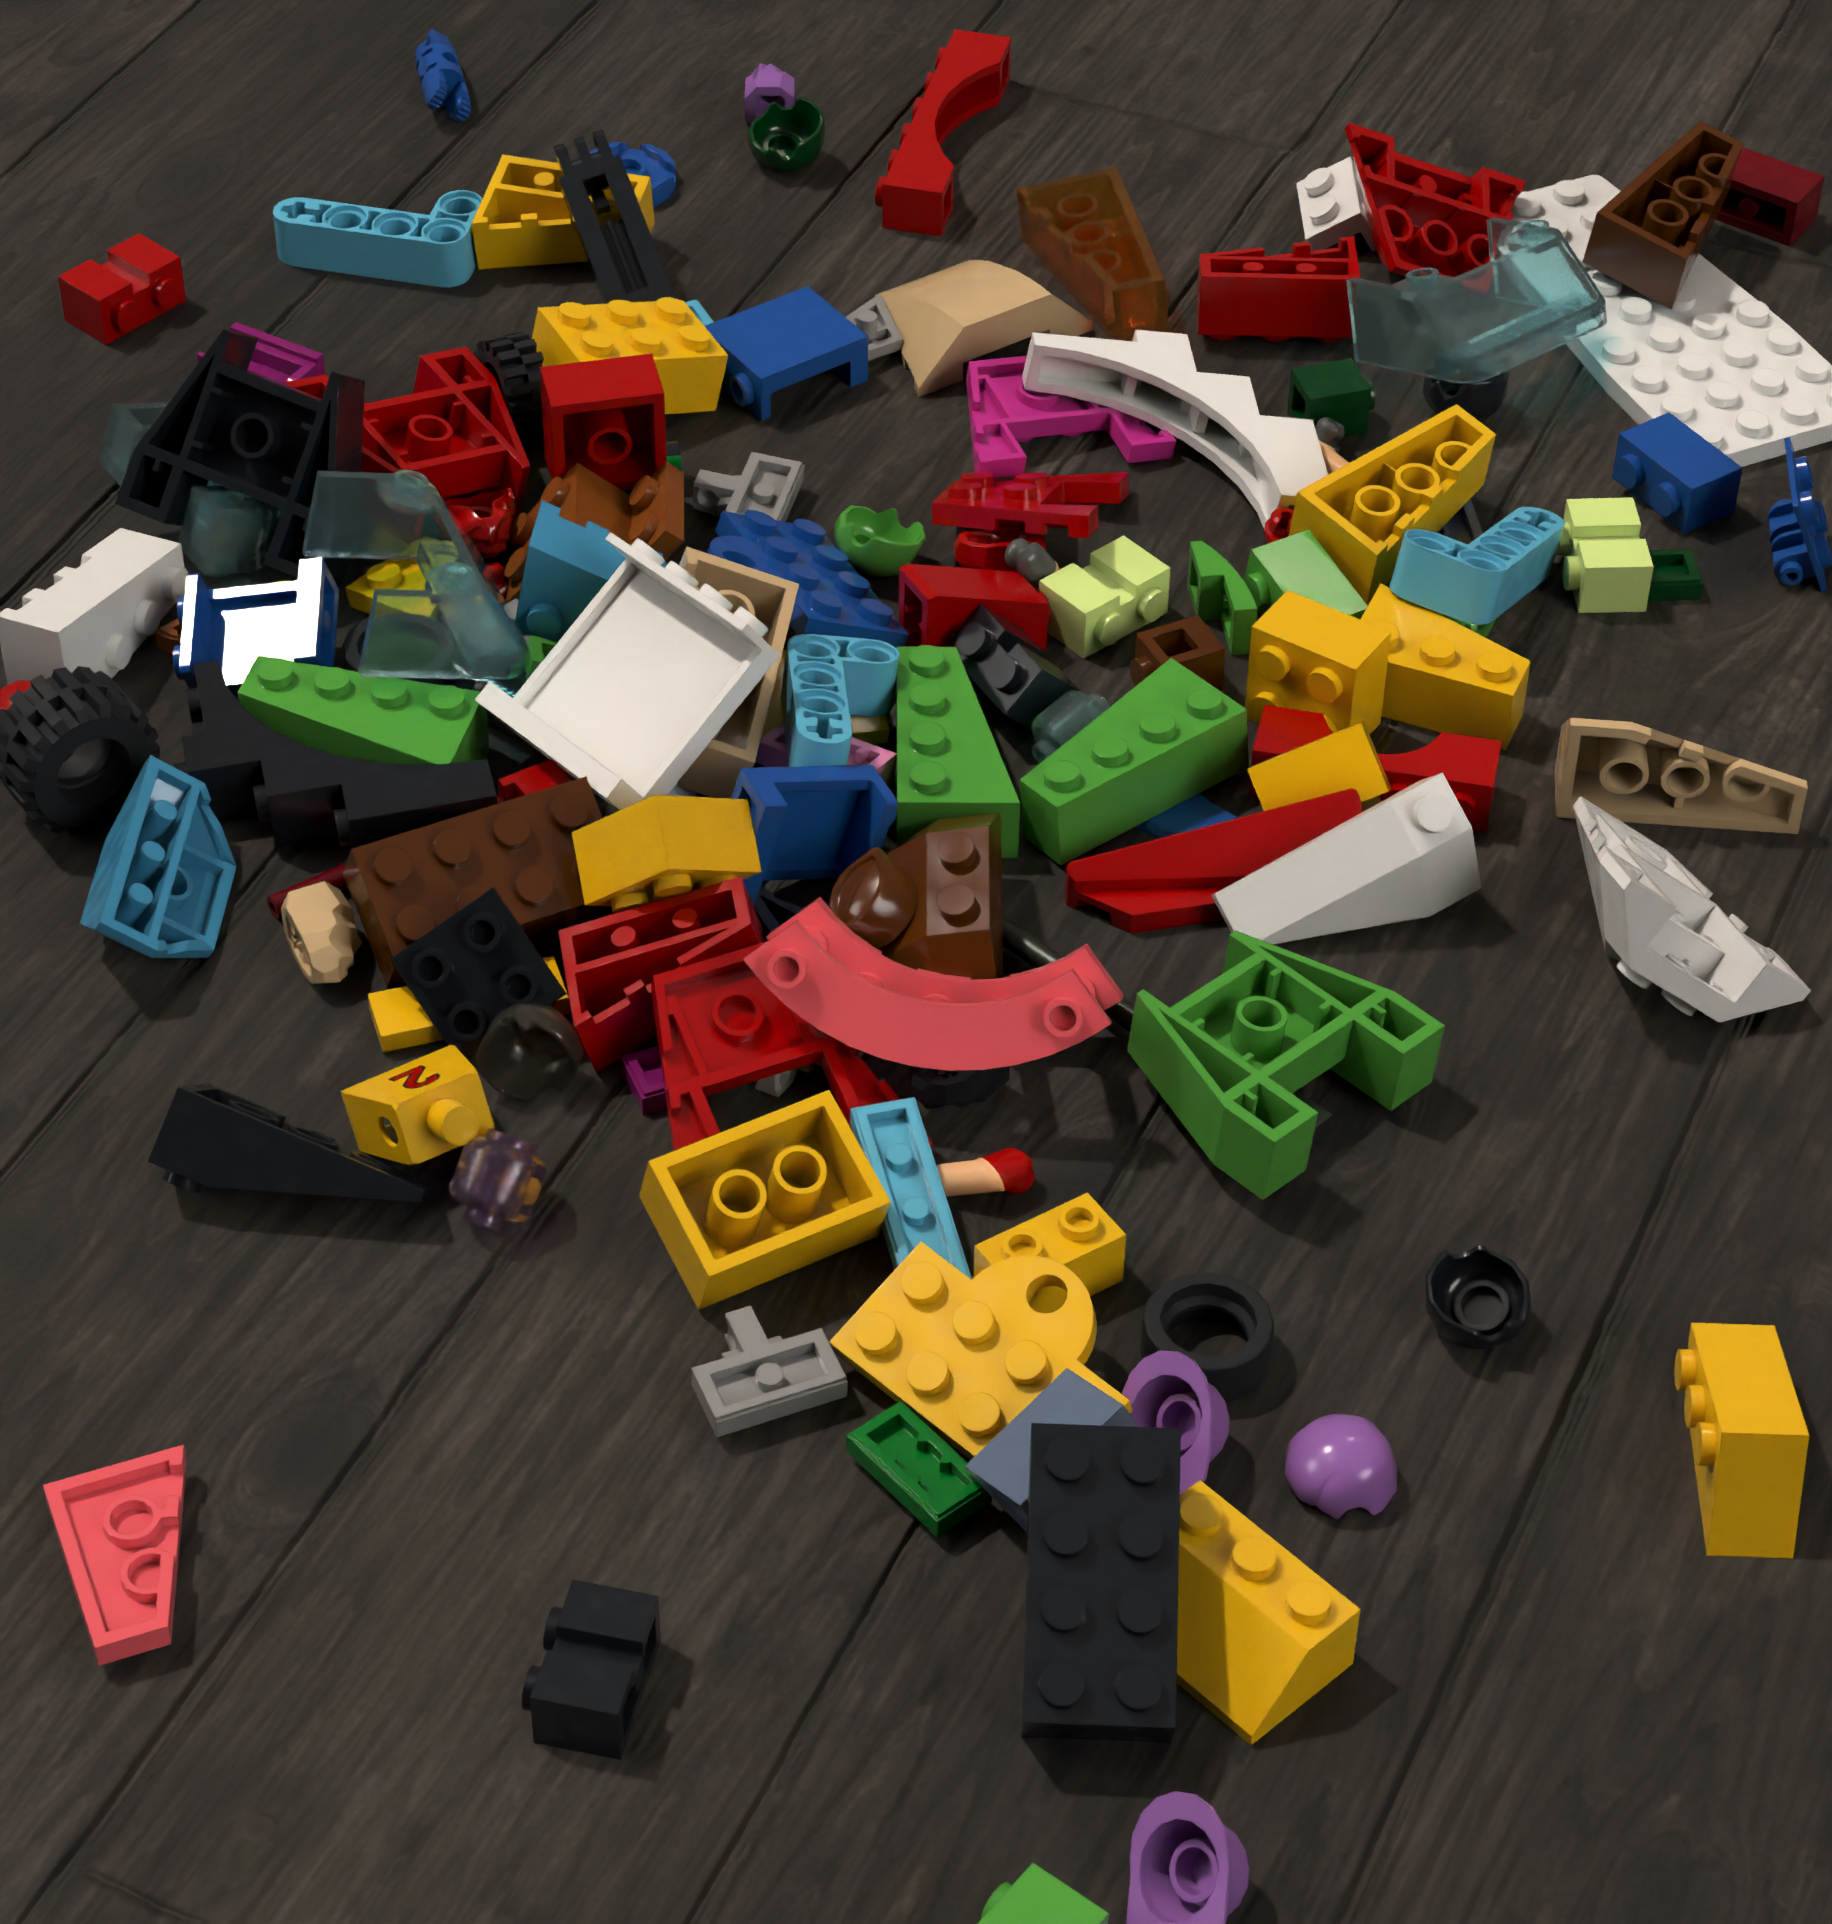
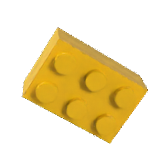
M663 297L657 301L650 302L612 300L608 304L593 305L566 302L555 307H538L532 339L537 343L536 352L541 351L543 355V367L652 353L664 390L665 414L716 411L728 354L683 300Z
M830 1090L648 1161L639 1194L698 1310L877 1237L891 1204L889 1197Z

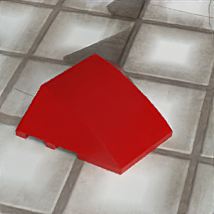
M1349 123L1345 127V131L1359 177L1373 243L1383 265L1392 273L1481 300L1487 293L1501 253L1499 245L1504 231L1512 222L1514 214L1511 211L1516 197L1522 193L1526 181L1485 167H1481L1472 177L1397 153L1395 152L1394 137Z

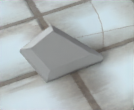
M875 296L846 316L850 322L868 336V362L900 350L903 339L881 296Z

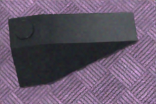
M209 1083L177 1088L148 1159V1162L166 1169L162 1177L163 1180L195 1193H200L202 1186L205 1185L211 1188L420 1203L432 1199L436 1186L372 1156L356 1151H351L349 1157L337 1152L340 1145L335 1142L336 1139L318 1131H309L297 1126H290L288 1131L281 1129L286 1116Z

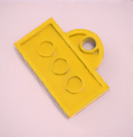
M920 1241L829 1341L836 1355L897 1403L902 1401L935 1433L970 1460L1066 1368L1123 1404L1129 1414L1133 1412L1128 1398L1084 1366L1094 1348L1097 1334L1096 1314L1087 1288L1071 1269L1046 1257L1023 1255L1006 1258L988 1266L971 1280ZM1057 1286L1067 1292L1065 1303L1054 1312L1040 1313L1030 1307L1033 1295L1043 1287Z

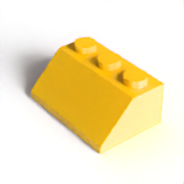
M1199 1480L1180 1494L1177 1684L1249 1745H1253L1353 1664L1361 1609Z

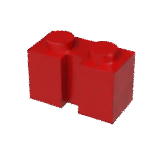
M140 233L108 249V262L100 265L89 259L58 276L65 321L105 345L186 301L181 257Z

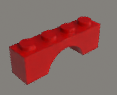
M1264 705L1252 750L1251 766L1333 734L1325 720L1324 714ZM1441 732L1431 743L1415 751L1401 754L1377 753L1391 786L1389 792L1379 795L1381 802L1422 779L1443 772L1471 824L1472 830L1487 833L1502 741ZM1250 778L1249 796L1258 797Z

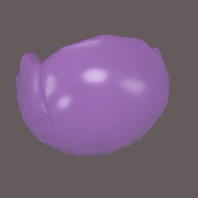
M1331 1414L1317 1418L1300 1430L1289 1442L1285 1459L1287 1484L1300 1501L1311 1506H1317L1334 1519H1340L1347 1510L1357 1507L1364 1508L1370 1514L1376 1515L1383 1511L1397 1491V1467L1391 1445L1371 1421L1363 1417L1348 1414Z

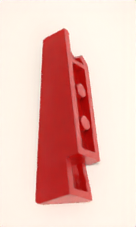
M1347 789L1072 861L1066 867V905L1073 909L1077 906L1093 905L1110 913L1112 926L1128 933L1224 920L1211 895L1362 813L1360 796L1356 789Z

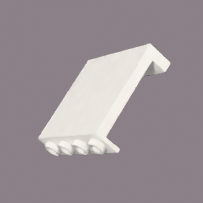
M610 532L605 540L626 559L513 698L489 681L475 698V701L509 730L549 760L552 759L573 778L579 779L586 776L592 792L617 811H620L653 795H668L778 659L780 654L762 638L768 631V628L746 609L739 606L734 614L729 611L733 605L710 585L704 583L698 591L695 588L699 582L681 566L670 560L664 568L661 566L665 562L664 558L645 542L637 538L632 545H629Z

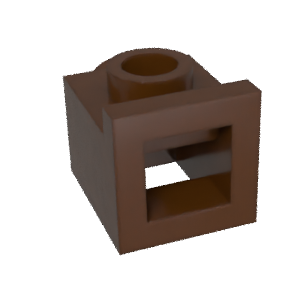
M1198 615L1136 633L1135 659L1130 662L1131 678L1134 686H1137L1172 658L1222 692L1226 648Z

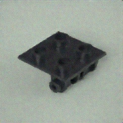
M495 887L485 892L390 959L447 1045H454L468 1061L532 1017L548 1010L557 1003V1000L567 994Z

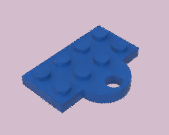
M747 510L744 515L722 511L715 529L719 537L714 538L710 542L707 553L798 583L799 587L789 624L797 635L818 634L880 640L891 644L895 648L897 646H905L909 634L895 619L893 610L880 601L870 589V583L854 570L848 562L847 555L834 546L826 536V530L822 526L806 519H795L794 523L777 521L771 516L756 510Z

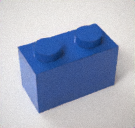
M1668 412L1619 433L1612 478L1685 534L1735 512L1743 467Z

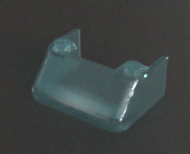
M1495 217L1486 220L1490 262L1456 277L1439 275L1438 270L1435 268H1419L1406 273V279L1393 285L1355 277L1347 280L1355 362L1452 383H1475L1490 379L1603 327L1607 323L1606 300L1561 231L1557 228L1549 227V222L1545 220L1518 222Z
M399 470L394 474L317 471L302 549L304 556L416 560L426 580L425 590H374L358 668L361 677L504 680L519 677L524 672L529 646L479 550L434 485L428 482L426 476L413 470Z

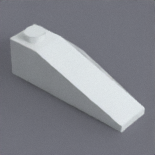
M1442 772L1412 784L1211 896L1231 933L1236 930L1270 944H1279L1427 918L1481 888L1472 826Z

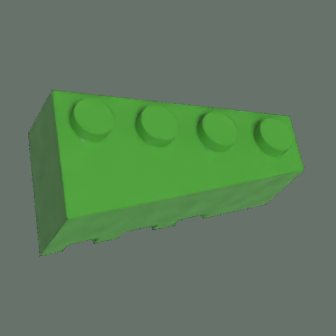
M932 645L917 647L897 646L900 655L896 688V843L898 845L938 819L999 813L1001 817L1002 858H1018L1020 801L957 648L936 647Z
M1170 658L1020 779L1024 838L1059 865H1063L1249 767L1247 709Z

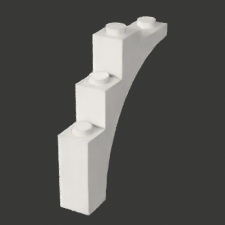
M1135 329L1133 340L1123 341L1032 332L1022 375L1024 390L1065 395L1104 405L1168 431L1171 435L1181 439L1214 462L1241 489L1258 513L1264 529L1266 521L1270 519V515L1275 509L1287 507L1294 510L1297 492L1328 475L1313 420L1260 415L1249 376L1197 372L1188 334Z

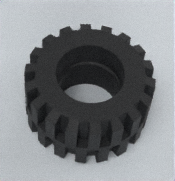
M77 666L73 673L66 667L54 669L52 676L47 679L39 675L30 680L31 687L23 693L18 689L9 698L13 702L8 709L0 710V782L29 817L39 826L45 825L49 831L58 834L65 829L71 835L83 834L87 826H92L94 830L107 826L108 819L118 816L150 755L157 759L160 758V746L155 742L158 734L155 727L150 723L149 718L107 674L101 671L94 673L89 667Z

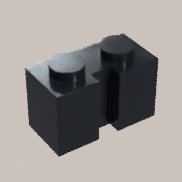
M982 604L979 605L946 646L957 648L967 675L1004 715L1043 736V722H1045L1044 736L1046 737L1051 731L1047 727V722L1055 719L1056 725L1082 694L1079 688L1058 666L1042 658L1045 653L1022 628ZM1062 698H1064V710L1061 714L1058 710V705ZM1050 706H1052L1050 711L1044 714V711Z
M572 1580L563 1607H552L549 1612L543 1637V1648L546 1651L541 1667L532 1665L529 1668L523 1686L522 1709L531 1711L534 1743L621 1760L661 1642L659 1596Z

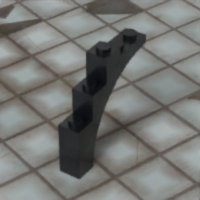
M217 660L193 664L197 687L186 689L193 735L181 737L185 761L174 762L173 764L178 770L206 784L211 797L208 805L216 817L257 810L259 822L271 820L275 844L337 834L340 847L351 845L353 849L498 804L487 759L448 764H389L346 758L307 747L271 730L246 711L226 686Z

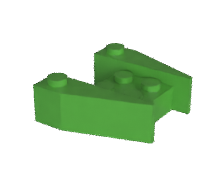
M1235 930L1229 934L1222 975L1172 1007H1168L1144 989L1137 993L1127 1051L1210 1161L1260 1199L1264 1200L1307 1169L1318 1112L1294 1096V1092L1328 1069H1331L1391 1111L1432 1083L1445 1025L1395 991Z

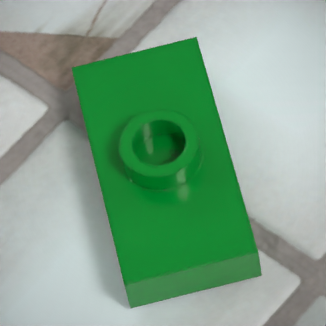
M899 1401L846 1435V1451L936 1537H939L992 1502V1496L964 1469L968 1463L902 1401Z

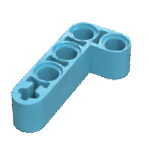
M468 190L448 192L438 199L430 215L304 197L288 198L278 202L273 209L277 255L281 262L294 267L450 288L459 286L470 279L477 266L471 223L482 201V197Z
M1520 507L1469 544L1428 530H1408L1405 532L1389 588L1398 597L1459 621L1477 625L1491 623L1549 577L1565 522L1560 516L1550 511L1535 507Z
M801 634L793 636L788 640L780 696L788 767L848 765L852 738L850 715L880 716L891 711L900 655L897 648L880 640L818 634Z

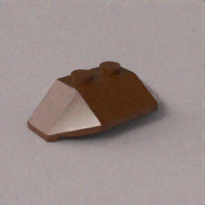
M992 813L938 819L887 852L915 882L918 889V901L914 915L907 927L895 940L878 950L882 951L883 956L894 962L915 970L920 968L944 975L971 977L972 979L1003 978L1000 814Z

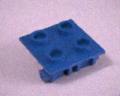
M1790 437L1784 438L1792 499L1777 501L1768 512L1774 574L1778 580L1790 586L1797 585L1802 580L1817 577L1821 592L1827 591L1824 568L1832 566V554L1827 536L1823 533L1829 531L1826 513L1821 499L1814 500L1811 489H1814L1815 485L1807 456L1797 458Z

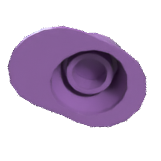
M1160 1350L1144 1357L1130 1372L1122 1395L1130 1400L1133 1409L1130 1415L1138 1427L1181 1428L1180 1494H1182L1199 1480L1203 1483L1205 1482L1209 1463L1222 1451L1228 1437L1230 1417L1226 1402L1218 1390L1208 1383L1207 1377L1196 1361L1179 1351Z
M1174 1791L1157 1797L1141 1813L1132 1833L1126 1924H1226L1227 1917L1241 1904L1249 1883L1250 1867L1247 1852L1238 1836L1222 1823L1215 1809L1198 1795Z

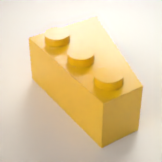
M502 154L471 223L478 270L588 262L561 192L559 177L563 176L559 163ZM627 173L651 234L655 225L651 178L649 176ZM610 188L603 191L610 205V211L598 215L591 195L588 196L600 227L606 225V220L611 219L613 223L622 219Z
M1380 583L1360 620L1391 632L1381 717L1440 733L1446 732L1502 741L1501 749L1506 750L1523 716L1531 661L1431 609L1398 597L1391 592L1389 587Z
M1691 1323L1688 1349L1677 1350L1674 1373L1676 1390L1685 1391L1684 1416L1686 1427L1690 1428L1706 1555L1793 1559L1809 1432L1775 1326Z

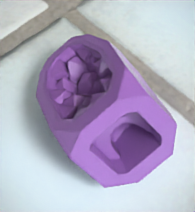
M761 63L753 71L752 75L745 78V121L750 125L754 119L763 115L772 102H776L781 107H791L795 104L794 77L781 71L773 64L764 65Z

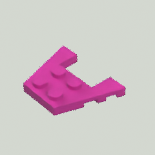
M1027 356L969 361L966 386L974 472L993 473L994 478L1024 473L1027 456L1018 442H1027L1034 437L1052 435L1076 437L1083 432L1106 430L1128 463L1173 458L1176 439L1166 430L1159 431L1158 435L1145 424L1144 420L1104 405L1065 395L1024 390L1022 375Z

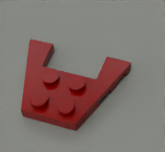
M989 472L964 473L960 475V480H956L953 484L949 485L943 493L932 501V525L997 530L999 529V524L1025 525V533L1041 535L1047 534L1048 528H1068V537L1090 538L1099 528L1098 505L1061 504H1120L1129 495V472L1053 476L1032 472L1017 474L1013 478H994V474Z

